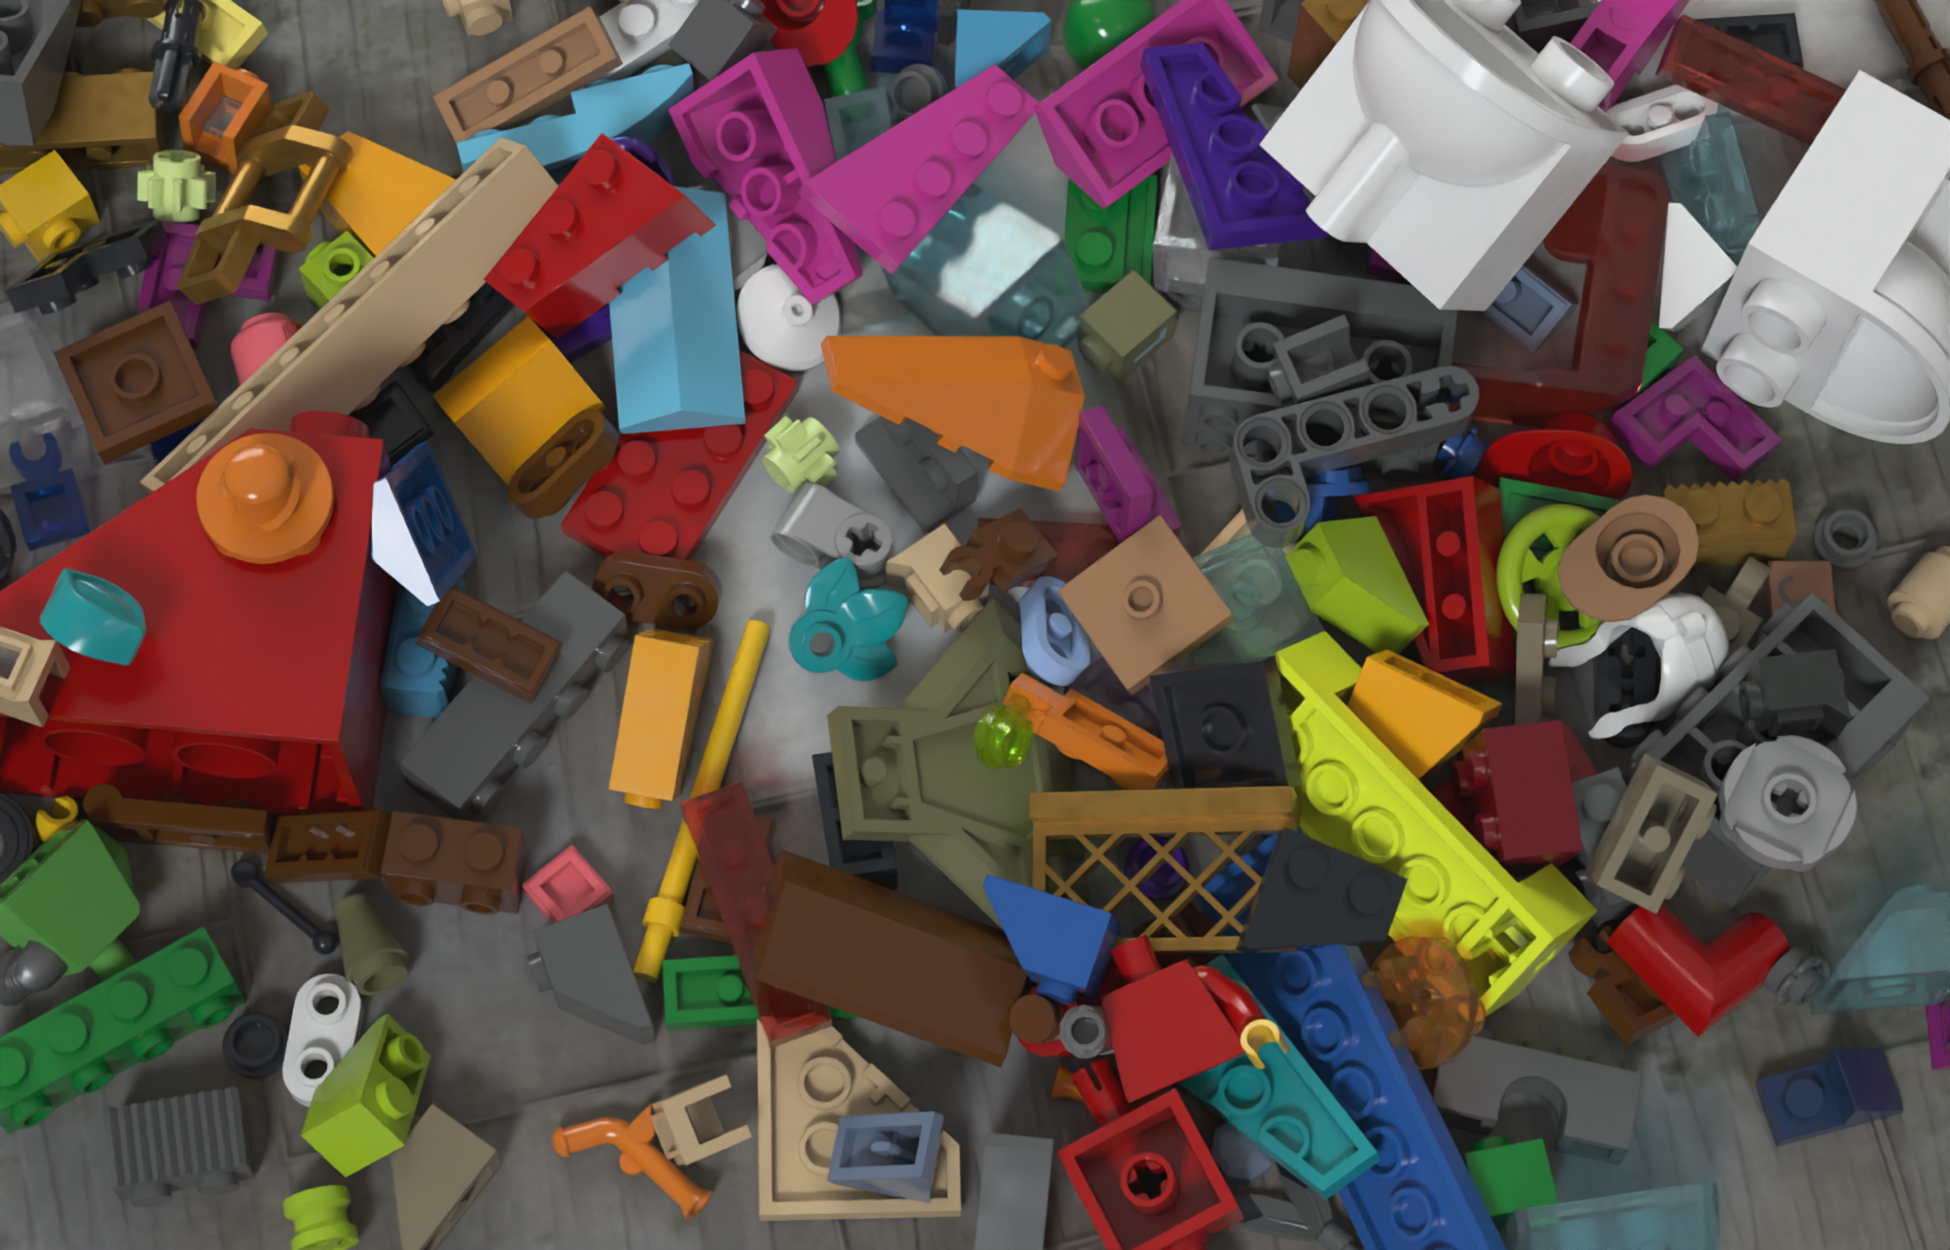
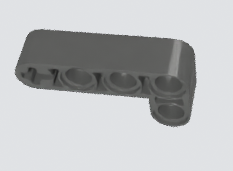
M1441 366L1257 414L1244 420L1237 428L1230 453V467L1247 525L1253 537L1262 545L1271 548H1284L1295 543L1302 535L1310 510V497L1304 477L1442 442L1461 435L1469 426L1479 400V388L1474 377L1465 369L1456 366ZM1444 394L1448 403L1459 402L1456 411L1449 412L1445 403L1434 404L1437 395ZM1385 408L1393 411L1398 416L1401 425L1393 430L1380 429L1371 422L1368 414L1375 409ZM1423 411L1421 420L1418 422L1417 413ZM1318 424L1327 425L1336 431L1339 441L1331 446H1320L1309 439L1306 430ZM1252 441H1265L1274 447L1277 457L1272 461L1259 463L1247 456L1244 447ZM1280 500L1293 508L1296 517L1287 523L1278 524L1270 521L1264 515L1262 506L1270 501Z

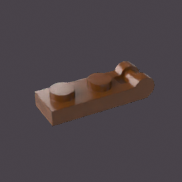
M98 784L92 787L86 793L83 800L84 810L92 823L116 841L269 855L274 825L268 811L261 810L258 804L251 801L226 799L222 801L221 806L196 804V801L191 797L174 793L159 794L156 801L123 798L120 791L109 784Z

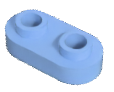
M1042 576L1032 584L1020 599L1022 650L1029 671L1038 680L1048 684L1067 686L1072 684L1090 663L1089 636L1057 592L1058 589L1067 583L1055 577Z

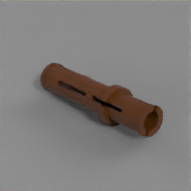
M1874 0L1882 19L1905 57L1904 59L1909 66L1906 74L1911 83L1915 86H1920L1933 111L1950 120V50L1943 48L1937 40L1917 0Z

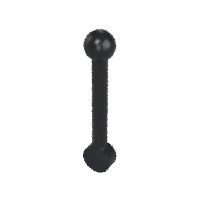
M243 859L234 863L231 868V876L237 886L241 888L251 887L310 937L314 950L319 954L328 955L335 951L338 945V938L334 932L328 929L320 930L260 879L258 870L253 862Z

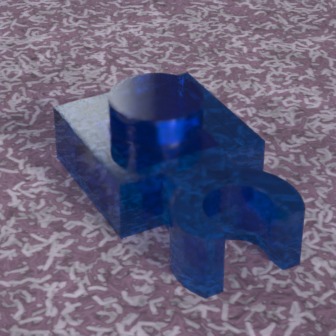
M50 432L43 434L46 452L38 460H27L18 441L11 443L9 449L10 458L17 472L28 480L10 485L24 540L29 551L81 537L91 532L80 488L73 469L70 468L58 472L62 464V452L55 437Z

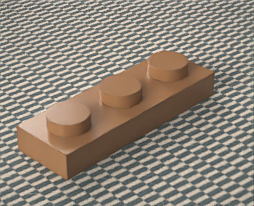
M589 6L434 95L433 98L455 142L469 140L474 134L488 129L509 130L570 95V92L579 90L621 66L623 62L598 13Z

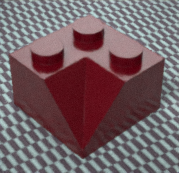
M1561 720L1486 728L1480 731L1456 754L1457 761L1452 762L1450 766L1453 795L1457 801H1464L1466 818L1474 823L1475 839L1507 872L1536 873L1551 863L1556 868H1559L1583 851Z

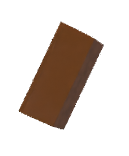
M782 850L772 870L775 903L753 945L756 980L1001 1068L1007 1056L1013 1032L1010 1027L1009 1015L1012 1006L1022 997L1027 977L1005 931Z

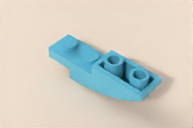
M690 63L675 67L672 65H657L647 69L642 75L617 81L611 79L593 81L583 89L570 92L573 114L562 117L559 115H545L536 118L526 126L505 131L488 129L474 134L469 140L456 142L462 172L464 173L501 137L527 146L558 186L601 133L610 139L621 136L637 137L650 145L674 125L668 109L694 92Z

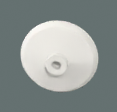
M778 264L764 267L754 273L744 284L739 294L736 318L741 337L756 357L772 367L785 371H802L813 368L824 361L820 344L825 337L841 336L842 312L835 293L820 303L811 304Z

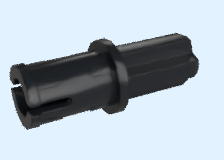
M181 0L167 1L161 39L156 41L152 47V58L156 64L149 93V103L152 108L161 109L164 114H175L177 109H182L185 106L192 70L196 69L201 62V52L197 46L206 8L198 0H184L182 13L178 12Z

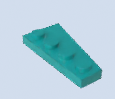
M1221 954L1207 965H1211L1249 991L1266 1018L1277 1025L1289 1045V1051L1285 1054L1278 1043L1269 1042L1263 1045L1258 1052V1057L1265 1066L1263 1069H1257L1247 1054H1243L1180 1082L1178 1085L1318 1195L1327 1200L1380 1161L1378 1153L1228 960Z

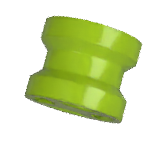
M328 1185L293 1194L282 1202L286 1219L293 1222L295 1235L290 1241L292 1250H347L360 1241L356 1225L349 1222L346 1210L351 1204L347 1186Z

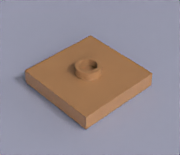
M1161 515L1157 516L1057 590L1105 660L1132 695L1151 682L1150 675L1169 669L1236 619Z

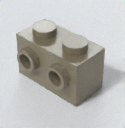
M1645 753L1585 872L1596 885L1657 914L1664 898L1669 900L1677 891L1686 870V864L1683 861L1694 840H1700L1710 827L1716 812L1714 801L1718 793L1704 781Z

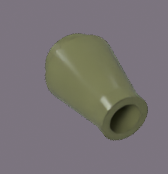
M364 893L353 894L340 900L334 906L333 913L338 924L346 981L352 982L353 985H356L360 994L367 996L382 994L397 987L405 980L408 974L405 966L408 961L407 952L376 911L369 895Z

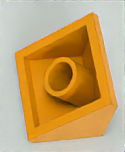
M529 316L433 395L450 419L507 485H509L517 469L569 419L585 410L595 409L602 413L607 409L553 342Z

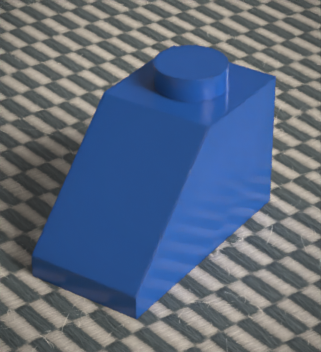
M987 874L983 888L1022 969L1033 983L1038 984L1036 993L1049 1000L1069 1006H1074L1077 997L1096 1003L1112 958L1110 950L1115 948L1122 929L1114 915L1107 911Z

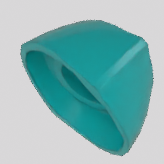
M70 568L62 570L51 596L40 615L41 625L57 642L84 656L122 665H130L146 634L143 609L127 591L103 578Z

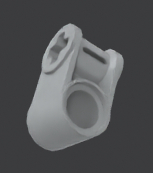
M811 482L802 483L770 535L772 543L785 555L797 562L813 566L819 570L834 560L849 557L855 569L857 568L860 590L877 589L886 583V562L894 557L892 552V532L884 520L841 499L829 489ZM854 552H856V553H858V554H862V555H861V556L854 555Z

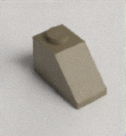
M434 1104L429 1107L422 1118L414 1114L405 1145L397 1149L391 1156L402 1250H438L502 1166L495 1148Z

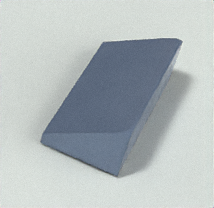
M1525 262L1488 309L1481 312L1532 353H1536L1572 315L1579 304Z

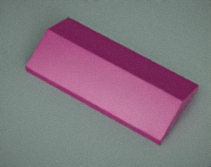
M1226 0L1179 1L1033 107L1055 165L1102 209L1111 205L1174 158L1140 66L1144 48L1203 43L1242 96L1240 107H1243L1279 80Z

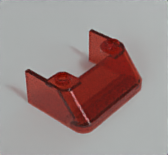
M1603 165L1543 239L1542 242L1545 249L1554 258L1564 262L1587 265L1571 369L1540 367L1530 372L1452 363L1451 366L1465 369L1470 373L1478 384L1479 400L1472 416L1473 420L1540 428L1548 419L1558 414L1581 412L1591 415L1628 401L1637 394L1644 377L1668 212V189L1665 182L1657 174L1645 169ZM1459 402L1449 403L1450 412L1456 411Z

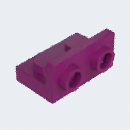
M1103 406L1081 411L1079 413L1075 467L1119 543L1121 544L1159 515L1166 521L1176 537L1180 536V520L1136 446L1130 443L1126 432L1122 428L1116 429Z

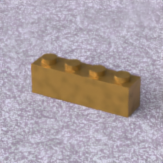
M133 68L120 69L112 74L83 76L76 72H64L55 109L35 145L6 146L0 143V175L17 174L53 150H56L71 171L147 167V164H153V155L166 150L165 114L161 109L152 108L149 103V93L154 72H144Z

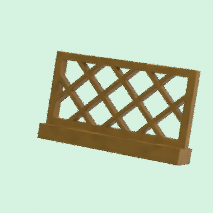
M1292 786L1029 793V819L1033 822L1032 888L1049 893L1050 877L1060 887L1053 895L1062 898L1069 896L1073 901L1087 905L1073 890L1102 863L1124 885L1120 892L1102 910L1114 914L1134 894L1157 917L1140 935H1147L1155 954L1243 953L1236 950L1240 936H1220L1231 925L1240 934L1242 933L1244 927L1237 919L1253 904L1262 878L1237 853L1257 834H1279L1285 827L1297 832V825H1300V798ZM1218 835L1239 836L1228 846ZM1174 836L1164 847L1153 838ZM1190 836H1208L1223 852L1195 880L1171 855ZM1142 837L1157 854L1129 880L1106 857L1125 838ZM1087 838L1108 839L1097 849ZM1050 839H1078L1092 853L1066 882L1049 867ZM1232 860L1256 884L1228 912L1204 887ZM1167 861L1190 886L1162 913L1139 888ZM1199 893L1223 918L1204 937H1186L1171 920ZM1165 926L1176 936L1175 938L1155 937ZM1119 936L1115 947L1134 938H1121ZM1297 948L1266 949L1258 952H1297Z

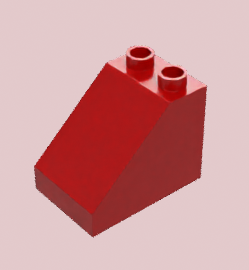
M330 411L298 413L292 417L289 431L250 428L0 591L1 627L39 640H55L41 625L40 615L51 596L62 570L70 568L103 578L127 591L143 609L146 634L140 649L130 665L87 657L58 642L71 667L65 679L48 674L38 696L49 715L44 727L0 713V793L47 798L69 796L74 800L83 801L86 793L92 787L98 784H109L116 787L123 798L156 801L159 794L174 793L191 797L196 801V804L221 806L222 801L226 799L247 800L258 804L261 810H267L272 818H276L278 814L373 809L387 712L379 686L399 582L370 558L374 483L391 468L384 440L369 438L370 430L360 420ZM276 433L293 437L305 443L320 456L327 467L334 489V508L329 524L322 534L319 545L308 554L297 555L285 561L268 564L250 563L226 556L219 552L209 538L198 514L196 496L201 475L209 461L231 442L249 435ZM0 657V677L8 679L16 662Z

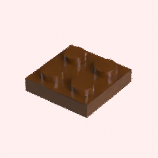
M170 300L54 352L97 453L104 464L202 421L219 407Z

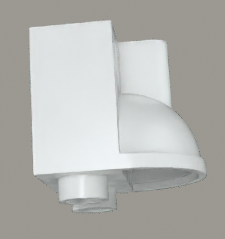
M1370 0L1259 144L1316 196L1307 207L1306 212L1320 228L1344 242L1367 243L1439 310L1486 311L1629 134L1598 107L1614 86V82L1597 63L1567 41L1553 36L1540 54H1538L1505 25L1520 6L1521 0Z
M1859 70L1747 244L1700 351L1718 361L1716 371L1719 378L1736 395L1755 405L1770 408L1781 405L1785 400L1838 429L1863 438L1886 443L1915 444L1925 442L1941 434L1950 422L1949 119Z

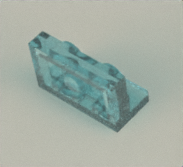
M1723 112L1705 115L1696 140H1692L1690 145L1669 151L1658 157L1669 202L1681 203L1727 256L1744 254L1747 244L1759 225L1760 218L1730 113Z

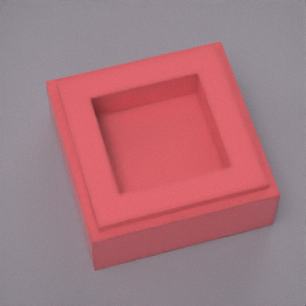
M573 845L569 846L521 885L525 895L550 924L608 904L615 899L610 887Z

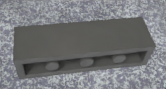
M566 570L522 620L527 625L563 643L532 704L474 675L399 762L406 784L452 819L472 821L477 814L481 817L487 816L502 799L506 790V786L503 784L518 766L525 769L539 757L547 743V737H545L547 732L560 717L563 720H568L579 710L588 695V689L586 688L600 670H603L605 673L611 671L620 662L628 649L629 642L627 639L629 635L625 614Z

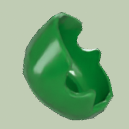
M1071 0L1062 27L1066 52L1081 67L1088 68L1156 19L1153 2L1151 0Z

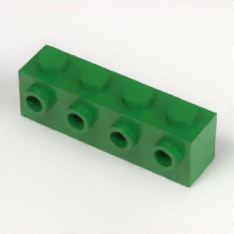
M205 927L199 928L0 1038V1125L8 1134L42 1122L54 1112V1109L79 1095H88L100 1090L109 1084L115 1075L139 1062H147L163 1055L175 1042L198 1029H206L219 1024L228 1018L234 1009L246 1003Z

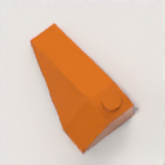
M826 336L820 344L832 392L898 425L911 419L938 434V445L954 453L963 445L990 459L988 470L1006 479L1058 492L1066 484L1079 426V413L1082 411L1085 399L1071 350L1056 344H1047L1020 336Z

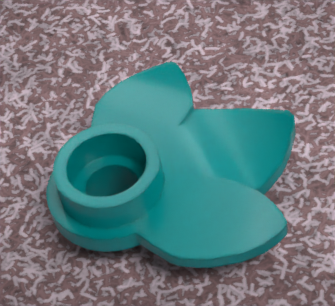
M842 557L824 566L807 584L804 595L805 613L795 620L789 632L788 645L794 660L808 671L826 673L836 669L856 681H870L886 675L898 666V662L885 641L893 637L902 626L907 612V597L903 593L886 589H865L860 591L857 573L849 557ZM819 632H827L833 638L832 645L824 652H815L810 648L812 637Z

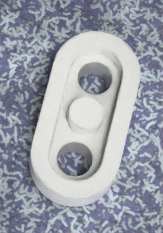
M1680 83L1612 106L1606 111V114L1629 134L1611 156L1627 162L1643 161L1706 139L1716 128L1718 113L1716 96L1709 89L1701 85Z
M337 974L315 976L300 988L295 999L282 1074L292 1097L307 1107H310L316 1088L360 1038L364 1015L363 1003L356 987L352 982H347L343 976ZM327 996L337 998L339 1005L333 1013L323 1015L316 1012V1006L322 998ZM314 1060L325 1061L328 1066L323 1076L317 1079H310L304 1075L305 1068L310 1062Z

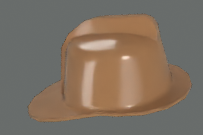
M1647 494L1626 498L1610 508L1601 518L1575 538L1564 551L1557 573L1561 592L1573 608L1589 618L1606 622H1617L1636 617L1652 607L1679 584L1695 564L1699 548L1695 523L1684 508L1668 498Z

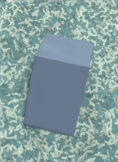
M935 1111L841 1116L827 1181L840 1186L930 1203L943 1140L944 1115Z

